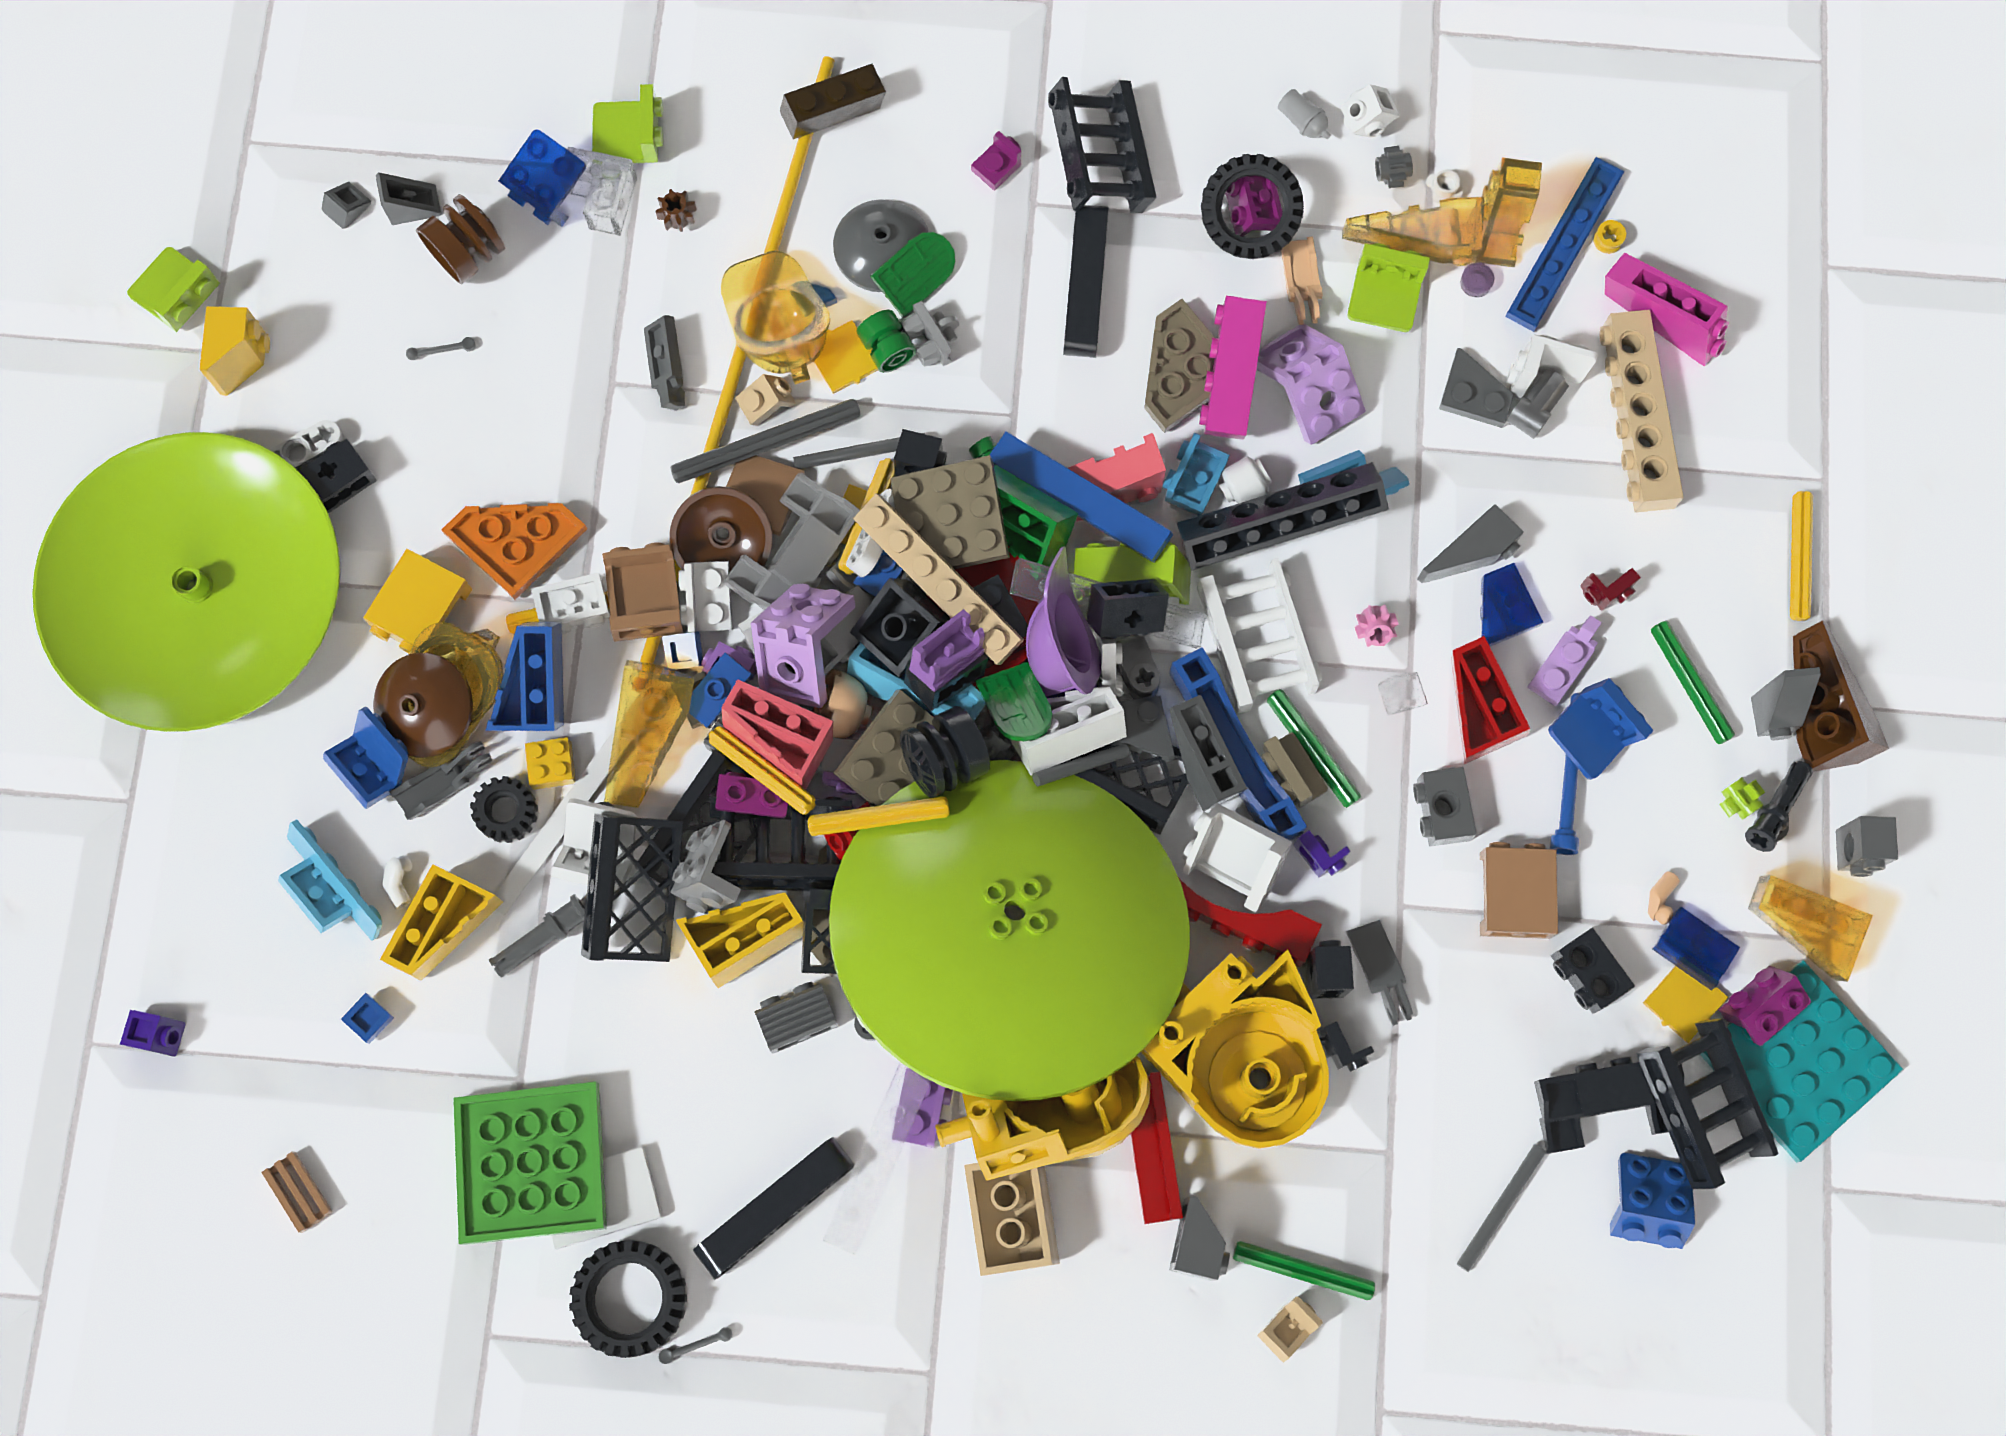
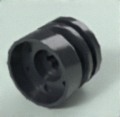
M954 706L935 715L932 725L927 721H922L917 724L916 728L909 727L902 730L900 734V746L907 767L916 784L929 798H937L943 795L944 791L954 790L958 784L957 779L962 783H969L987 774L990 770V758L982 734L971 716L960 706Z

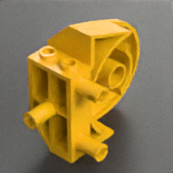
M1288 949L1257 979L1252 975L1255 972L1254 968L1242 956L1236 958L1230 953L1192 991L1183 982L1175 1002L1176 1006L1172 1009L1163 1026H1161L1158 1034L1141 1052L1215 1132L1235 1144L1256 1149L1284 1145L1303 1135L1320 1116L1329 1094V1069L1326 1055L1317 1033L1321 1023ZM1259 1070L1266 1075L1268 1082L1264 1089H1257L1252 1086L1249 1078L1252 1071Z
M1136 1056L1126 1066L1108 1078L1085 1089L1063 1096L1042 1100L1006 1101L991 1100L962 1093L967 1116L936 1124V1133L942 1148L972 1137L976 1159L986 1181L1049 1164L1099 1156L1123 1143L1141 1123L1149 1105L1150 1082L1141 1059Z

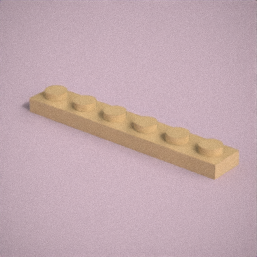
M876 493L853 518L950 618L963 609L970 614V629L972 632H975L980 627L983 628L985 637L982 648L985 649L984 652L996 665H1001L1024 641L880 494Z

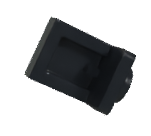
M1337 1021L1323 1027L1319 1031L1322 1036L1319 1039L1326 1058L1332 1057L1337 1070L1347 1066L1351 1072L1369 1064L1367 1056L1375 1052L1372 1045L1353 1054Z

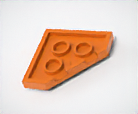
M548 503V506L515 504L500 505V507L494 508L465 506L441 531L505 592L516 600L587 530V527L562 503Z

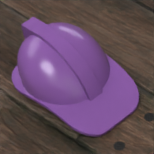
M1066 547L1060 548L1050 566L1045 582L1044 596L1030 618L1026 634L1028 661L1046 697L1074 688L1082 694H1089L1093 691L1101 674V658L1095 637L1078 606L1070 584Z

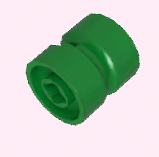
M890 309L882 310L869 316L856 330L864 347L867 350H872L870 356L881 373H889L904 366L917 352L908 334L901 332L903 329L902 324L894 311Z

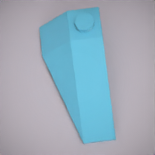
M861 642L849 657L847 674L856 678L864 686L866 692L874 697L888 701L896 690H902L931 716H935L954 706H960L967 711L974 721L986 705L981 693L973 685H970L930 711L904 683L905 674L902 677H898Z

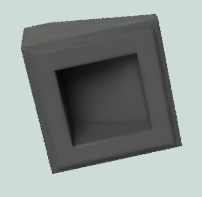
M348 181L324 192L321 209L338 226L344 229L371 205L372 201Z

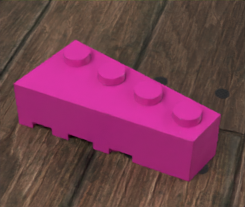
M1226 295L1223 305L1217 304L1214 324L1219 325L1218 337H1212L1209 358H1214L1213 372L1207 371L1204 391L1210 392L1208 405L1202 404L1199 425H1205V435L1244 440L1246 437L1267 301Z

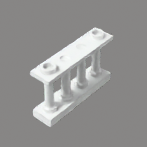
M1278 557L1271 560L1268 568L1269 575L1224 587L1221 584L1216 585L1213 575L1200 578L1197 586L1236 715L1249 712L1253 705V700L1256 699V695L1300 683H1305L1308 695L1315 694L1320 685L1319 682L1322 681L1319 664L1317 661L1312 662L1288 589L1291 586L1290 574L1286 566L1281 567ZM1274 587L1279 606L1236 618L1226 617L1223 608L1226 600ZM1284 619L1289 638L1242 650L1241 647L1236 648L1232 636H1235L1237 631ZM1290 651L1295 652L1300 667L1299 670L1252 682L1251 679L1246 680L1243 671L1246 663Z

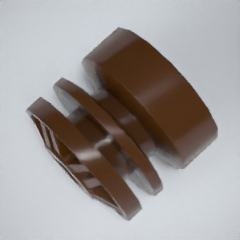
M458 194L453 198V203L458 212L448 204L442 209L449 223L445 225L441 220L432 215L417 227L415 231L424 246L442 268L457 283L462 285L479 271L472 257L476 254L480 259L489 263L493 258L488 248L499 255L505 250V246L495 226L478 206L473 205L465 196Z

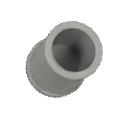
M1291 89L1282 97L1277 109L1290 120L1303 137L1307 136L1308 138L1315 139L1323 136L1327 140L1331 137V134L1327 131L1328 118L1326 112L1321 107L1318 108L1296 89Z

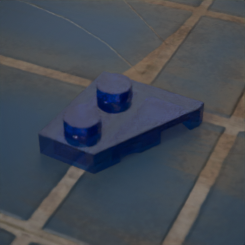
M1515 563L1482 576L1480 593L1482 595V605L1480 606V620H1482L1481 637L1485 636L1490 647L1538 628L1544 623Z

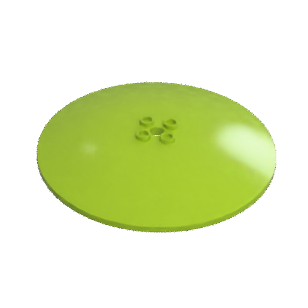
M992 760L990 761V770L987 774L969 783H962L957 779L958 784L954 790L944 791L943 795L939 796L947 797L950 808L948 817L859 830L846 850L835 877L830 901V947L842 990L853 1011L877 1042L902 1064L926 1079L967 1095L991 1100H1042L1079 1091L1108 1078L1140 1054L1158 1034L1175 1005L1187 971L1190 950V924L1187 903L1175 868L1159 840L1148 826L1115 796L1075 775L1036 786L1033 781V775L1030 776L1022 761ZM913 782L899 790L882 805L930 798L922 792L916 782ZM1008 906H1018L1023 910L1024 917L1020 920H1011L1006 916L1004 909Z

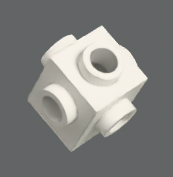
M1373 84L1354 91L1350 95V99L1340 106L1345 116L1344 124L1352 134L1368 138L1380 135L1384 132L1385 126L1400 116L1388 88Z

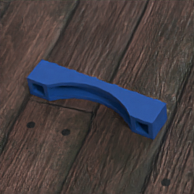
M1201 647L1172 662L1169 674L1184 700L1187 701L1199 695L1202 696L1247 787L1239 796L1254 822L1289 841L1301 836L1306 830L1307 825L1290 796L1271 774L1251 743L1233 709L1221 678L1204 648Z

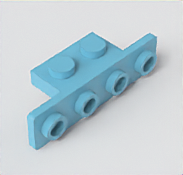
M297 819L290 822L287 839L303 857L304 861L280 874L278 882L321 934L351 916L371 941L378 938L382 927V918L378 910L373 905L368 906L360 896L359 888L353 880L344 877L339 870L335 858L330 853H325L317 844L316 836L308 827H303Z

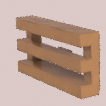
M291 1151L286 1155L287 1157L278 1160L271 1168H266L261 1173L298 1233H303L333 1211L297 1153ZM290 1164H292L320 1209L317 1214L314 1213L286 1168ZM278 1172L308 1220L305 1222L275 1174Z

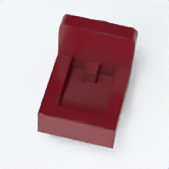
M1631 568L1606 587L1594 573H1591L1582 582L1580 587L1583 590L1585 599L1591 605L1597 606L1603 611L1616 600L1621 605L1636 592L1633 586L1641 577Z

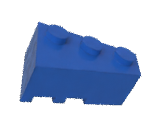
M525 622L516 627L504 667L505 672L500 688L497 690L496 702L485 731H556L564 725L562 622Z

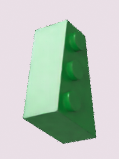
M995 465L994 469L1009 553L1014 558L1018 556L1031 570L1029 575L1035 581H1038L1048 575L1050 566L1060 548L1067 546L1078 513L998 465Z

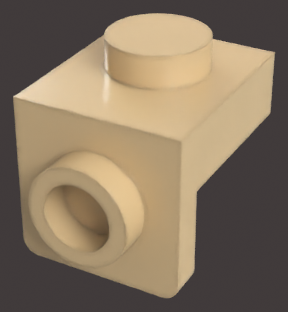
M762 374L735 397L750 425L755 426L761 424L781 406L791 408L796 403L791 395L792 389L788 382L782 377Z
M1296 1296L1275 1314L1257 1336L1284 1363L1296 1352L1309 1335L1323 1324V1321L1316 1315L1311 1305Z

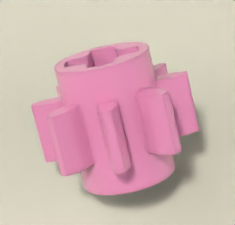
M1385 604L1381 607L1368 605L1361 614L1356 615L1359 624L1354 627L1358 639L1364 638L1367 647L1371 645L1385 646L1392 637H1397L1394 628L1399 624L1395 613L1389 614Z

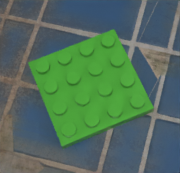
M598 1082L453 1098L459 1245L607 1229Z

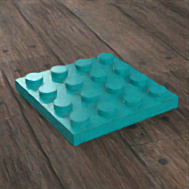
M1804 960L1798 962L1788 973L1796 975L1811 1003L1767 1042L1759 1046L1753 1042L1746 1029L1734 1023H1729L1726 1026L1731 1033L1733 1044L1768 1128L1771 1130L1776 1141L1796 1163L1802 1162L1904 1070ZM1707 1052L1701 1053V1057L1714 1070Z

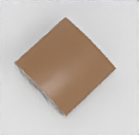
M755 455L736 462L726 487L738 489L754 498L766 512L772 527V534L781 536L792 510L779 500L796 475L801 472L805 475V471Z

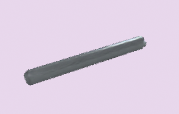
M849 399L672 464L670 466L671 475L674 481L679 484L859 417V405L855 399Z

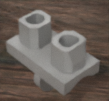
M922 301L914 304V313L907 316L900 323L903 327L902 332L907 333L911 340L922 334L927 339V342L915 347L920 362L924 367L938 361L941 362L942 366L951 363L952 360L949 356L951 348L944 337L946 336L949 343H953L958 339L954 332L960 324L958 319L954 315L945 317L942 311H937L933 315L937 322L935 323Z

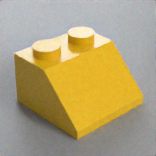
M206 306L199 370L220 395L228 396L264 366L265 353L270 351V337L247 307Z

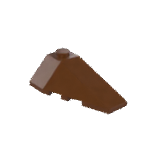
M1822 620L1794 635V670L1819 667L1821 673L1804 724L1796 730V740L1804 762L1809 764L1813 772L1859 764L1888 750L1889 747L1879 721L1827 623Z

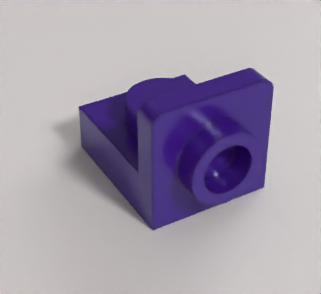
M1310 830L1298 837L1293 844L1318 878L1326 872L1330 876L1339 872L1348 864L1345 858L1351 852L1346 846L1330 857L1328 854L1329 848L1325 841L1319 835L1314 836Z
M130 1009L119 1045L175 1057L178 1053L186 1023Z

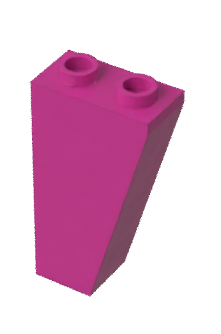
M1625 252L1605 275V295L1628 312L1650 310L1653 330L1699 364L1706 366L1712 357L1717 358L1724 350L1727 343L1724 337L1729 325V321L1726 320L1727 305Z

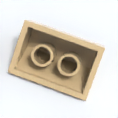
M979 1163L964 1165L980 1276L1060 1264L1045 1166L986 1181Z

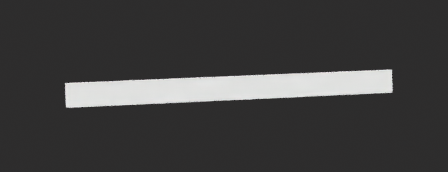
M661 663L495 892V895L503 901L496 909L497 912L503 916L508 913L563 837L566 805L569 800L575 798L589 801L679 675Z

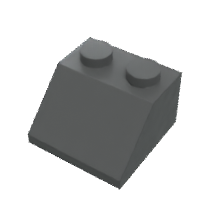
M1190 1195L1183 1202V1218L1179 1220L1169 1271L1208 1281H1217L1219 1275H1226L1230 1253L1225 1252L1226 1242L1198 1197Z

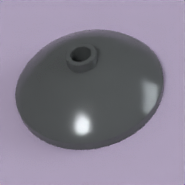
M888 199L867 201L851 209L839 222L833 238L834 258L841 273L851 283L868 291L882 292L870 275L908 243L910 239L921 233H927L929 230L921 216L901 202ZM882 232L887 236L879 239L876 237V234Z

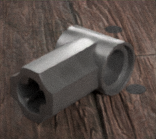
M1545 370L1528 395L1520 399L1506 421L1532 439H1535L1552 415L1550 412L1569 387L1565 378L1555 371Z

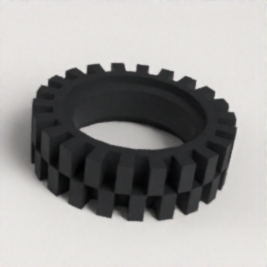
M1258 153L1257 155L1242 154L1240 157L1229 159L1224 165L1221 164L1217 171L1207 180L1208 183L1202 193V221L1210 238L1225 252L1235 257L1246 259L1269 257V255L1281 251L1283 247L1292 241L1296 232H1298L1304 213L1303 193L1296 176L1278 159ZM1246 176H1260L1272 181L1278 187L1283 197L1284 207L1280 222L1271 232L1258 238L1241 237L1232 232L1227 227L1221 210L1225 192L1234 182Z
M615 1241L595 1250L590 1258L587 1257L581 1263L583 1266L580 1271H576L573 1277L575 1283L574 1286H570L569 1295H572L569 1311L573 1312L574 1319H572L574 1327H578L581 1332L579 1334L584 1341L587 1340L591 1344L590 1347L596 1351H602L605 1355L620 1358L648 1354L655 1351L661 1345L666 1344L670 1340L671 1335L677 1332L680 1327L678 1325L686 1312L684 1310L685 1302H687V1294H685L686 1282L685 1278L681 1276V1269L678 1264L674 1263L671 1259L672 1257L667 1252L662 1251L653 1244L642 1241ZM626 1263H635L646 1267L657 1278L662 1290V1303L657 1317L647 1328L634 1334H621L611 1330L600 1319L595 1305V1295L601 1279L611 1269Z

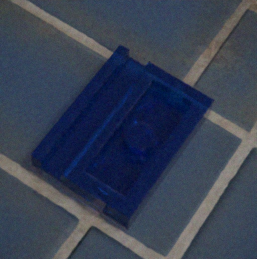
M1680 906L1675 910L1672 919L1662 931L1652 950L1708 989L1713 990L1718 986L1719 980L1725 974L1741 947Z

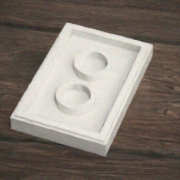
M644 1147L603 1158L607 1229L551 1235L555 1250L662 1218Z

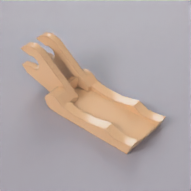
M1311 236L1307 237V240L1291 241L1281 250L1288 301L1294 302L1299 325H1304V301H1308L1312 323H1318L1317 318H1320L1318 300L1323 297L1314 239Z

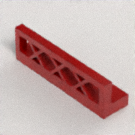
M1160 1071L1148 1074L1150 1082L1149 1105L1141 1123L1130 1134L1144 1225L1183 1218Z

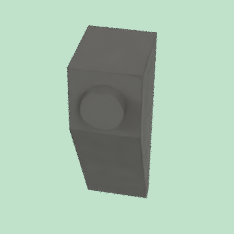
M1494 504L1424 567L1417 580L1423 584L1493 565L1501 557L1507 560L1521 547L1518 540L1524 531Z
M1819 667L1784 670L1751 696L1757 737L1770 736L1772 741L1791 738L1792 733L1803 726L1821 675Z
M1199 695L1171 707L1169 710L1187 780L1202 811L1205 812L1212 809L1217 803L1221 805L1230 801L1245 791L1247 787L1202 696Z

